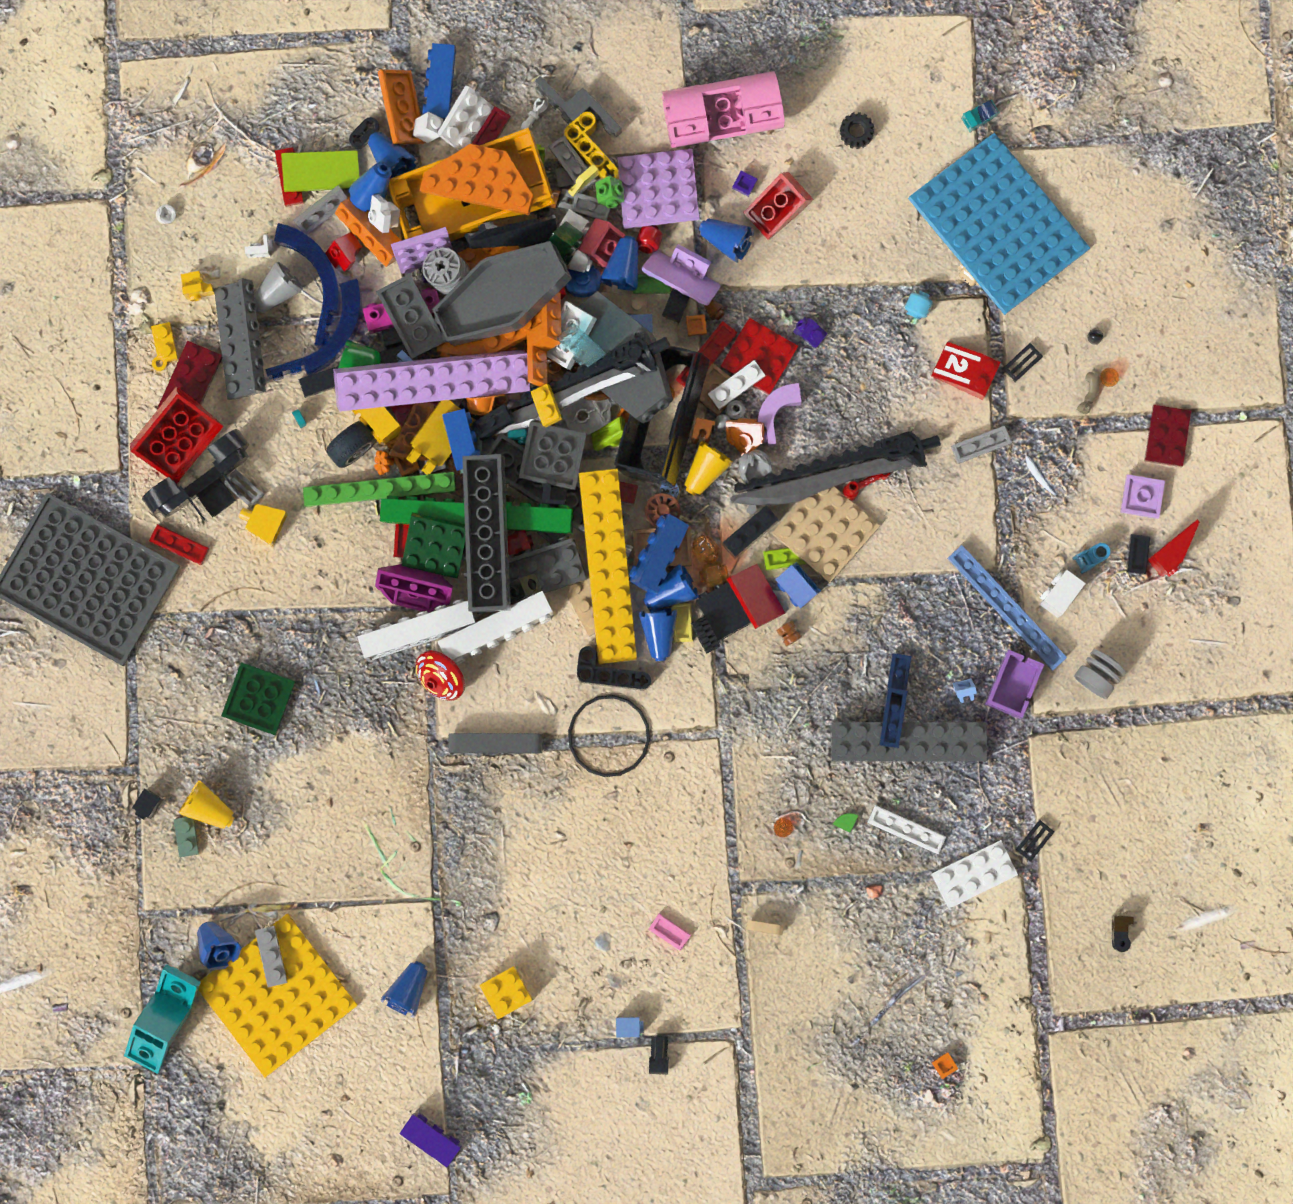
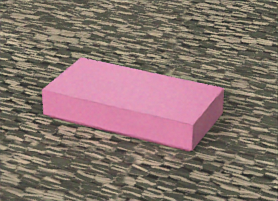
M661 914L657 915L648 929L680 951L691 936V934Z

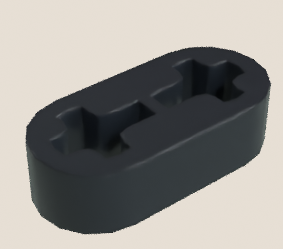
M368 117L364 119L350 134L349 142L354 149L364 148L368 144L369 137L373 133L379 132L380 126L375 118ZM368 123H369V124L375 123V124H374V127H375L374 130L369 129L367 132H365V131L368 129V127H367V124H368ZM363 134L361 137L362 143L357 142L354 144V137L359 138Z

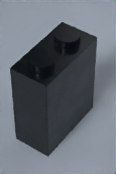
M724 581L714 586V591L710 593L705 591L698 595L699 599L696 600L697 606L708 620L719 642L752 624L730 584H725Z

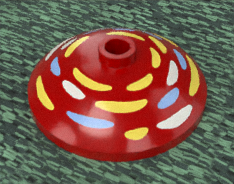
M428 650L419 655L415 664L416 674L425 690L441 700H457L464 693L465 680L456 663L445 654L434 650Z

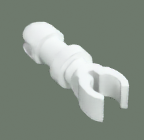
M538 98L535 101L533 111L528 113L529 117L522 123L521 130L526 128L531 130L534 121L539 119L538 115L548 107V103L545 100L542 101Z

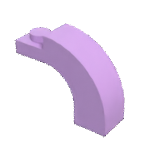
M799 383L785 385L776 389L765 399L761 406L758 422L764 423V429H766L764 431V443L767 442L768 447L776 446L774 418L776 414L783 408L801 405Z

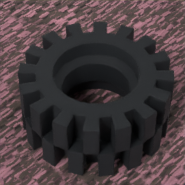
M853 112L850 116L847 115L840 126L841 140L844 141V144L846 146L849 145L852 149L853 147H856V149L866 147V144L870 143L874 134L872 119L867 118L866 114L861 115V112H858V114ZM854 124H859L864 128V134L860 137H854L850 133V127Z
M705 616L691 623L706 653L720 647L719 641Z

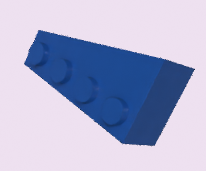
M664 514L659 517L655 532L649 535L647 539L648 544L640 552L637 565L633 566L629 572V582L647 592L659 593L661 587L658 584L661 580H665L668 573L666 572V567L675 558V552L673 551L675 548L680 547L689 527L688 524L671 514Z

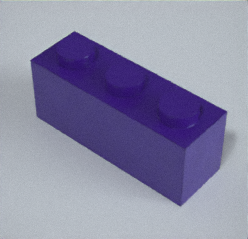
M413 1113L399 1134L442 1165L448 1167L462 1147L459 1145L460 1141L452 1135L448 1137L443 1134L444 1130L440 1126L429 1124L427 1122L428 1118L423 1114L418 1113L416 1115Z

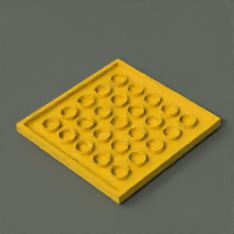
M288 913L271 925L275 926L288 983L272 987L267 986L257 938H255L241 949L236 961L230 960L228 962L229 966L225 969L213 970L200 981L198 989L264 1078L358 1006Z

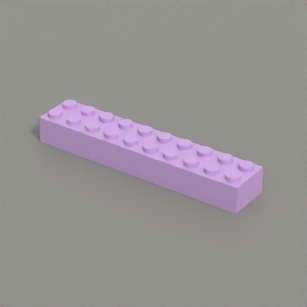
M523 349L333 369L336 404L339 411L530 391L527 353Z

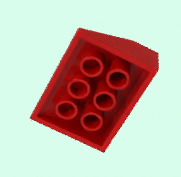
M176 386L130 443V452L164 476L170 477L177 484L224 426L197 401Z

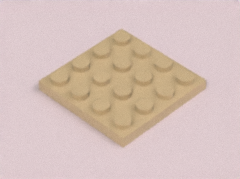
M831 487L800 501L772 532V535L787 548L791 549L795 555L830 584L880 526L838 489Z

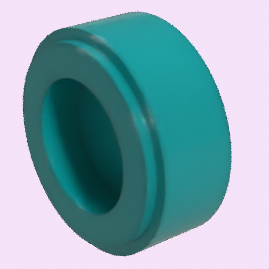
M299 409L294 410L292 414L299 427L307 426Z

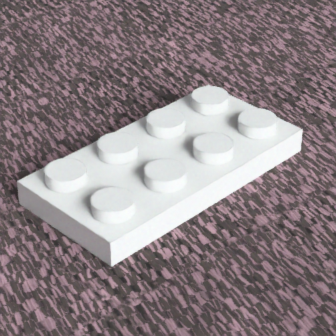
M1000 840L931 875L947 908L950 909L1018 874Z

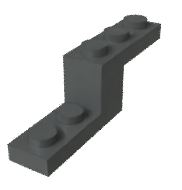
M541 76L535 80L536 91L542 97L545 95L549 99L548 103L554 110L558 109L562 113L561 117L568 124L582 113L591 111L596 121L600 120L605 125L603 128L609 135L613 134L617 138L622 133V128L584 88L580 89L571 99L565 102Z

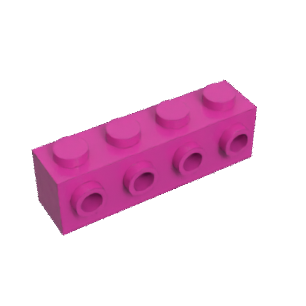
M426 288L421 290L420 294L432 317H434L435 314L432 309L440 302L436 289ZM372 303L363 309L370 334L394 327L383 304L377 305V303Z

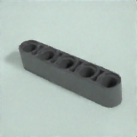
M449 733L448 753L540 754L543 753V734Z

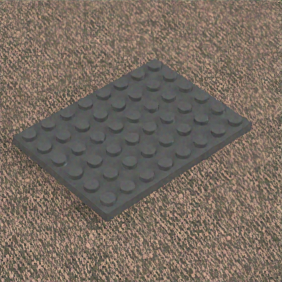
M46 493L0 573V598L124 666L181 566L55 496Z

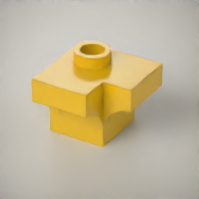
M200 271L180 274L182 292L187 300L196 302L202 300L201 297L215 295L213 285L203 282Z

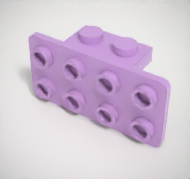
M679 244L676 246L672 257L655 251L642 267V271L647 275L658 279L665 285L671 286L704 305L710 304L721 287L719 283L705 276L711 261Z

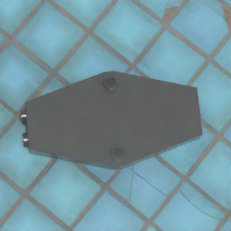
M550 241L487 257L480 261L432 309L435 314L433 319L443 331L441 332L443 340L453 346L517 331L524 327L572 278L557 247Z
M598 291L578 306V308L597 318L579 353L582 365L590 366L592 364L591 361L595 357L606 358L609 350L612 351V349L638 336L648 344L656 341V338L649 330ZM660 352L654 355L657 371L649 373L645 370L643 376L634 377L601 390L642 423L650 421L657 412L667 408L669 403L673 401ZM616 367L613 368V369H616V370H619V371H624V370H621V369L616 368Z

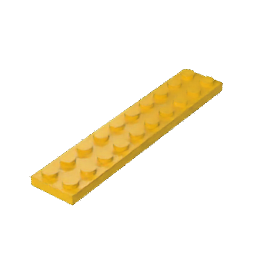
M618 469L579 472L598 664L637 660Z

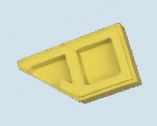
M591 165L577 178L576 184L568 190L572 197L599 175L597 167Z

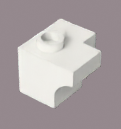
M379 194L372 195L371 208L368 214L369 222L380 232L388 233L389 228L398 227L400 209L392 202H387Z

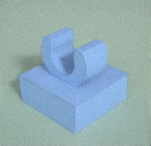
M972 679L953 683L954 691L961 703H964L963 697L969 696L971 701L974 700L973 694L977 693Z

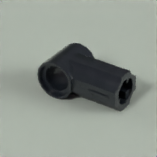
M651 1036L649 1074L668 1075V1036Z

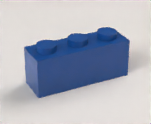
M465 409L442 414L456 471L463 469L462 456L481 455L480 450L475 449L474 442H477L475 431L470 430L469 424L472 423L470 412L466 413Z

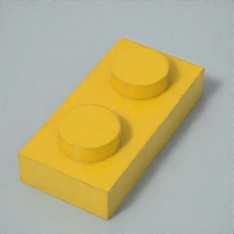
M549 384L531 391L533 401L544 427L562 420Z

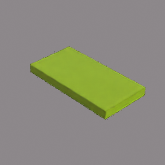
M357 150L281 154L284 192L332 190L337 185L342 190H346L359 178Z

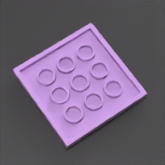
M692 149L617 157L619 180L622 181L625 201L621 203L624 229L700 220Z

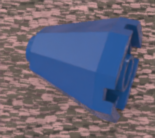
M213 921L205 922L199 927L197 932L199 956L202 964L210 971L225 969L229 966L228 962L230 960L234 962L238 959L242 947L234 937Z

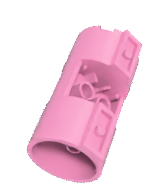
M775 71L662 91L663 108L671 148L784 128L783 105Z

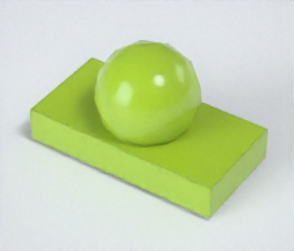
M620 416L591 434L593 449L598 452L608 445L612 447L619 446L625 427V419Z

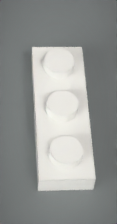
M754 360L708 393V395L720 410L764 378L765 374Z

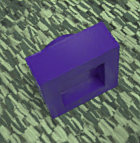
M740 171L732 189L749 197L758 179Z

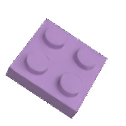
M1127 474L1120 513L1159 519L1165 481Z

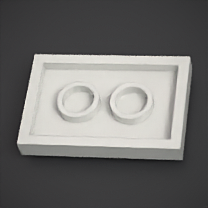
M465 86L437 135L457 151L472 143L494 106L471 87Z
M566 301L561 310L562 343L547 351V357L566 369L571 370L597 318Z

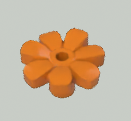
M382 450L377 451L375 456V463L377 464L374 467L379 475L388 473L390 470L389 466L394 465L393 458H387L388 453L386 451L382 452Z

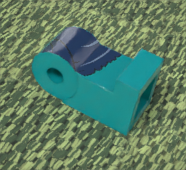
M989 100L981 106L963 113L961 119L971 133L995 118L1000 112L993 100Z

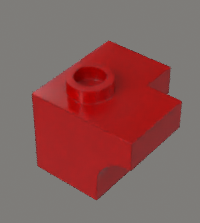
M350 232L335 239L325 255L335 269L341 267L345 272L355 263V256L362 246L354 234Z
M515 530L512 535L508 536V555H521L522 551L531 549L530 546H534L531 535H527L525 530Z

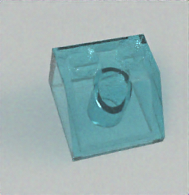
M574 322L557 338L560 342L559 347L566 353L570 351L575 355L573 359L580 366L585 364L589 367L606 354L601 346Z

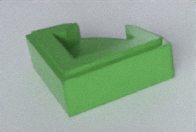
M851 813L841 815L833 822V825L850 833L859 815Z

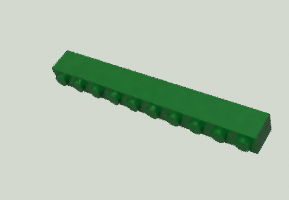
M387 496V499H381L380 522L409 524L413 512L465 524L464 500L462 503H455V499H444L443 502H436V498H425V501H417V497H406V500H399L398 496ZM506 502L507 530L573 534L574 510L569 509L568 505H558V508H550L549 504H539L538 507H531V503H520L519 506H512V502Z

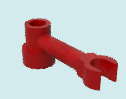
M890 473L887 475L868 476L857 483L851 481L844 487L842 494L850 501L855 500L860 489L877 480L888 479Z

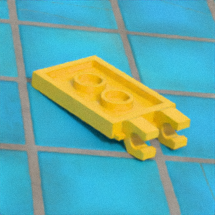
M450 400L439 402L411 441L413 449L406 459L411 463H415L421 454L427 457L429 460L421 470L427 475L431 474L436 465L438 467L442 466L452 453L442 414L461 409Z

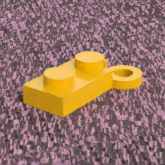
M170 322L151 326L157 357L152 360V366L156 371H163L167 367V362L178 360ZM159 360L163 361V365L161 367H157L156 365L157 361Z

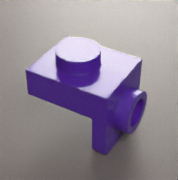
M806 317L798 321L793 331L813 348H817L828 334L814 320Z

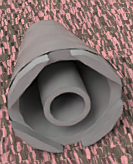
M280 262L273 265L254 293L257 313L260 311L265 313L303 290L299 280L295 276L293 277L289 273L290 270Z

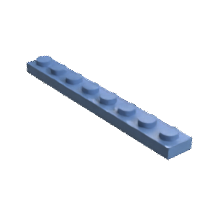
M962 545L947 558L1052 671L1067 658Z

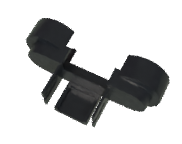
M238 429L228 432L207 448L215 459L212 462L214 464L213 468L184 489L182 486L178 487L174 480L167 477L142 497L143 502L153 515L161 513L165 518L191 503L201 518L208 522L192 500L198 497L212 518L221 513L236 501L222 483L221 479L224 477L237 495L242 497L226 475L249 458L245 451L249 443Z

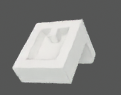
M264 234V245L252 243L250 246L245 247L246 256L248 258L271 257L270 251H273V240L269 239L267 234Z

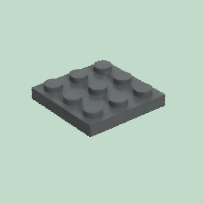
M530 421L518 478L575 490L587 433L555 426L544 427L541 423Z

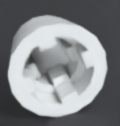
M577 250L569 269L583 273L585 270L589 272L593 261L590 260V256Z

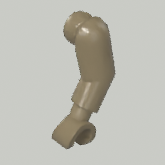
M1088 372L1085 379L1089 382V392L1085 396L1084 402L1076 409L1083 414L1090 412V404L1093 403L1099 394L1100 377L1097 373Z

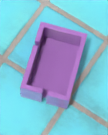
M1008 649L1005 652L984 705L1018 719L1023 718L1029 701H1024V699L1028 700L1031 698L1044 664L1031 658H1027L1025 662H1022L1024 659L1023 655Z

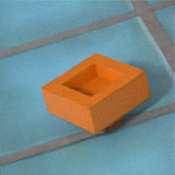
M705 314L686 316L688 336L707 334Z
M948 1052L931 1062L941 1079L959 1069Z

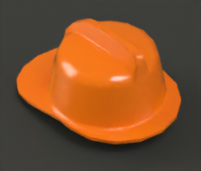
M506 394L466 398L469 412L474 415H487L493 410L495 397Z

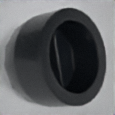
M1092 329L1089 331L1087 339L1091 344H1099L1103 339V333L1099 329ZM1091 333L1100 335V337L1091 336Z

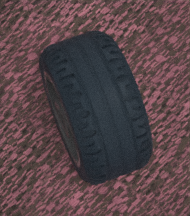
M361 421L353 423L327 446V455L339 468L351 465L375 444L376 439L371 433L373 430L369 425H364Z

